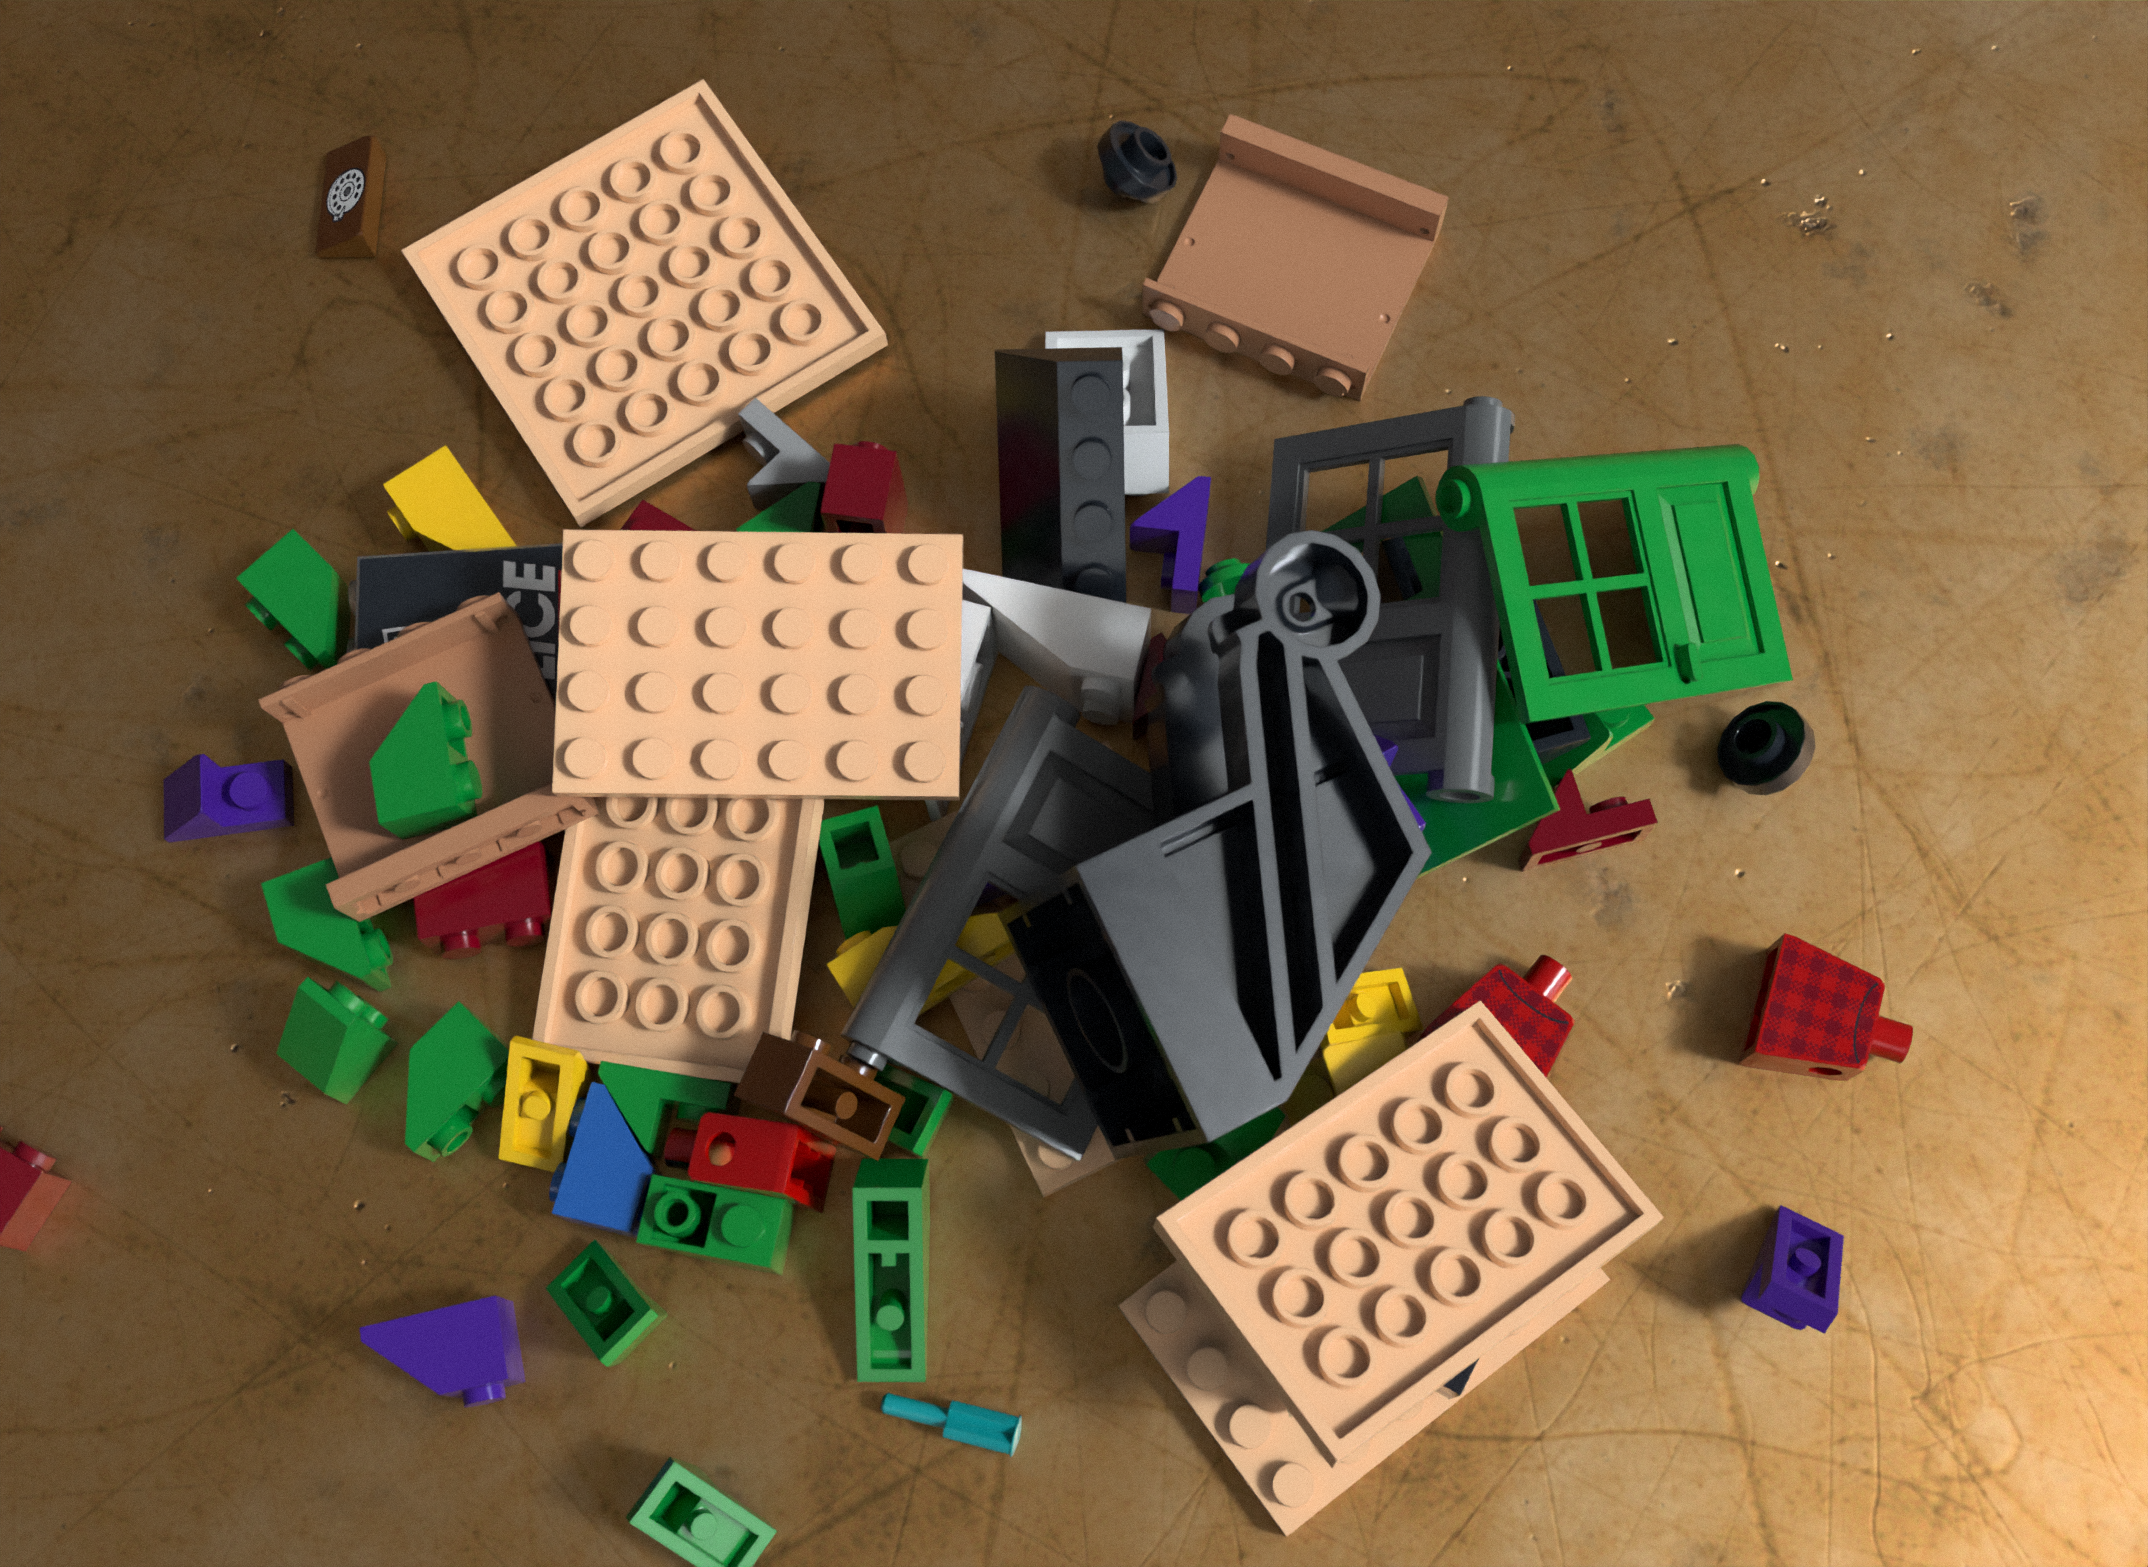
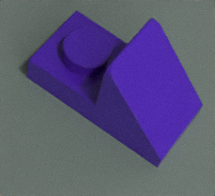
M1196 477L1130 525L1131 550L1164 554L1160 589L1172 590L1171 612L1191 614L1196 610L1211 477Z
M197 754L163 780L164 839L169 843L294 826L293 769L284 759L220 767L205 754Z
M1780 1205L1774 1214L1746 1281L1741 1301L1794 1329L1803 1330L1806 1326H1809L1825 1334L1838 1314L1844 1235Z

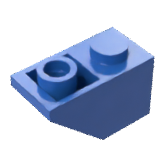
M591 1082L587 1098L580 1097L572 1111L569 1134L575 1138L567 1163L560 1162L552 1177L549 1191L550 1201L555 1202L552 1214L567 1222L637 1238L652 1174L662 1176V1173L652 1155L645 1150L606 1086Z

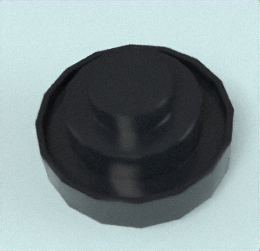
M1120 120L1114 123L1100 137L1097 148L1104 171L1103 178L1107 186L1120 197L1138 199L1146 203H1156L1175 187L1177 181L1175 164L1171 159V153L1167 144L1157 133L1133 122Z
M1765 701L1749 706L1736 715L1723 731L1717 748L1718 765L1726 778L1748 794L1766 796L1783 791L1799 780L1811 764L1816 748L1814 731L1807 720L1796 709L1783 702Z

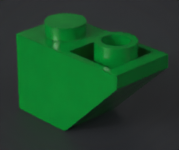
M291 529L236 579L253 596L244 605L270 631L281 624L292 635L284 645L310 672L318 664L328 669L337 665L338 660L348 653L353 591L333 567L294 529Z
M437 681L424 684L369 761L378 823L402 840L450 829L477 817L475 800L482 797L481 778L475 763L472 760L468 761L465 738L472 736V723L469 711L462 699L457 700Z
M878 805L822 820L819 848L845 941L863 931H870L871 934H874L883 927L898 926L906 912Z
M332 857L261 883L278 943L308 961L378 992L392 988L386 966L393 964V956L382 930L379 928L374 929L371 917L359 922L338 911L333 906L326 884L339 879Z
M307 976L297 989L276 1054L324 1094L347 1105L399 1043L382 1030V1027L388 1022L389 1018L364 998L355 995L337 980L328 990Z
M459 1001L409 1051L405 1144L414 1153L432 1162L440 1155L446 1157L457 1151L471 1136L473 1128L470 1125L489 1106L496 1108L502 1105L505 1098L509 1046L477 1014Z
M652 1174L636 1243L717 1264L782 1276L797 1209L786 1199Z

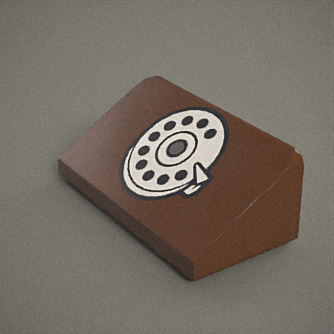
M374 135L361 137L327 152L315 252L318 258L376 257L387 156Z

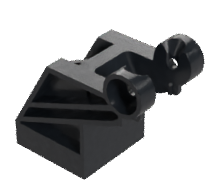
M1315 530L1288 534L1246 567L1235 587V594L1211 598L1174 627L1164 645L1162 662L1152 670L1151 678L1157 692L1143 702L1148 711L1146 735L1155 829L1074 866L997 914L1115 1160L1210 1142L1286 1102L1431 854V850L1338 664L1339 661L1368 641L1379 619L1381 595L1372 568L1358 549L1337 535ZM1298 596L1307 601L1311 609V616L1308 621L1302 622L1292 617L1288 610V600L1290 597Z

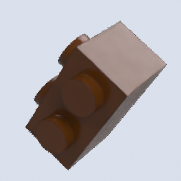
M794 1030L790 1040L763 1032L734 1096L788 1123L798 1124L828 1143L878 1161L906 1098L874 1081L878 1071L872 1067L840 1055L838 1061L829 1057L832 1046L818 1038Z

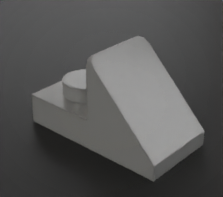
M754 398L738 413L746 434V438L742 441L743 445L752 457L764 466L747 483V490L754 508L764 511L808 481L821 483L824 492L830 463L757 398Z

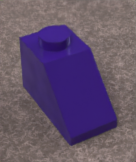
M496 1295L359 1328L361 1342L437 1394L455 1398L463 1397L464 1407L480 1406L506 1399L505 1387L526 1382L514 1302Z

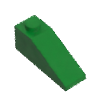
M862 1158L852 1187L857 1382H926L930 1251L929 1159L879 1158L877 1161L872 1158Z

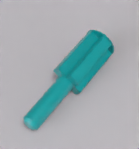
M887 1393L883 1396L880 1406L883 1414L944 1429L943 1438L1009 1454L1010 1457L1013 1456L1018 1446L1022 1431V1415L1017 1417L954 1400L951 1401L950 1407L947 1408Z

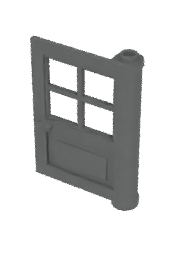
M1486 396L1468 398L1463 402V406L1274 439L1266 550L1288 534L1306 531L1311 472L1369 463L1365 526L1324 533L1337 535L1349 544L1364 542L1363 558L1372 568L1376 582L1378 577L1380 539L1443 531L1439 597L1381 603L1378 622L1368 641L1339 661L1338 664L1372 733L1393 741L1398 747V751L1390 766L1393 775L1428 774L1426 795L1432 799L1454 803H1482L1491 801L1494 798L1495 777L1491 775L1499 641L1497 608L1480 529L1456 532L1447 527L1440 515L1381 524L1385 460L1448 450L1447 470L1452 466L1508 462L1510 434L1514 431L1515 415L1511 410L1504 408L1502 401ZM1290 597L1288 600L1289 613L1298 621H1308L1311 612L1299 613L1301 597Z
M1030 685L1024 686L840 1036L850 1043L846 1054L852 1059L864 1063L879 1072H882L886 1063L904 1066L1075 1161H1080L1098 1124L1076 1078L1074 1077L1060 1105L995 1069L1027 1004L1044 1013L1027 975L1025 974L1020 983L958 948L955 944L987 882L1012 897L1021 900L1074 866L1155 829L1151 773L1076 729L1075 727L1081 715L1072 704L1050 691ZM947 959L1014 996L982 1060L973 1057L914 1024Z

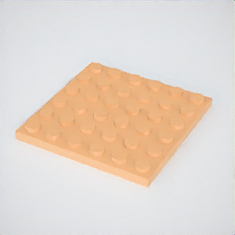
M704 79L401 250L580 528L744 431L738 413L754 398H757L774 413L888 345L884 330Z

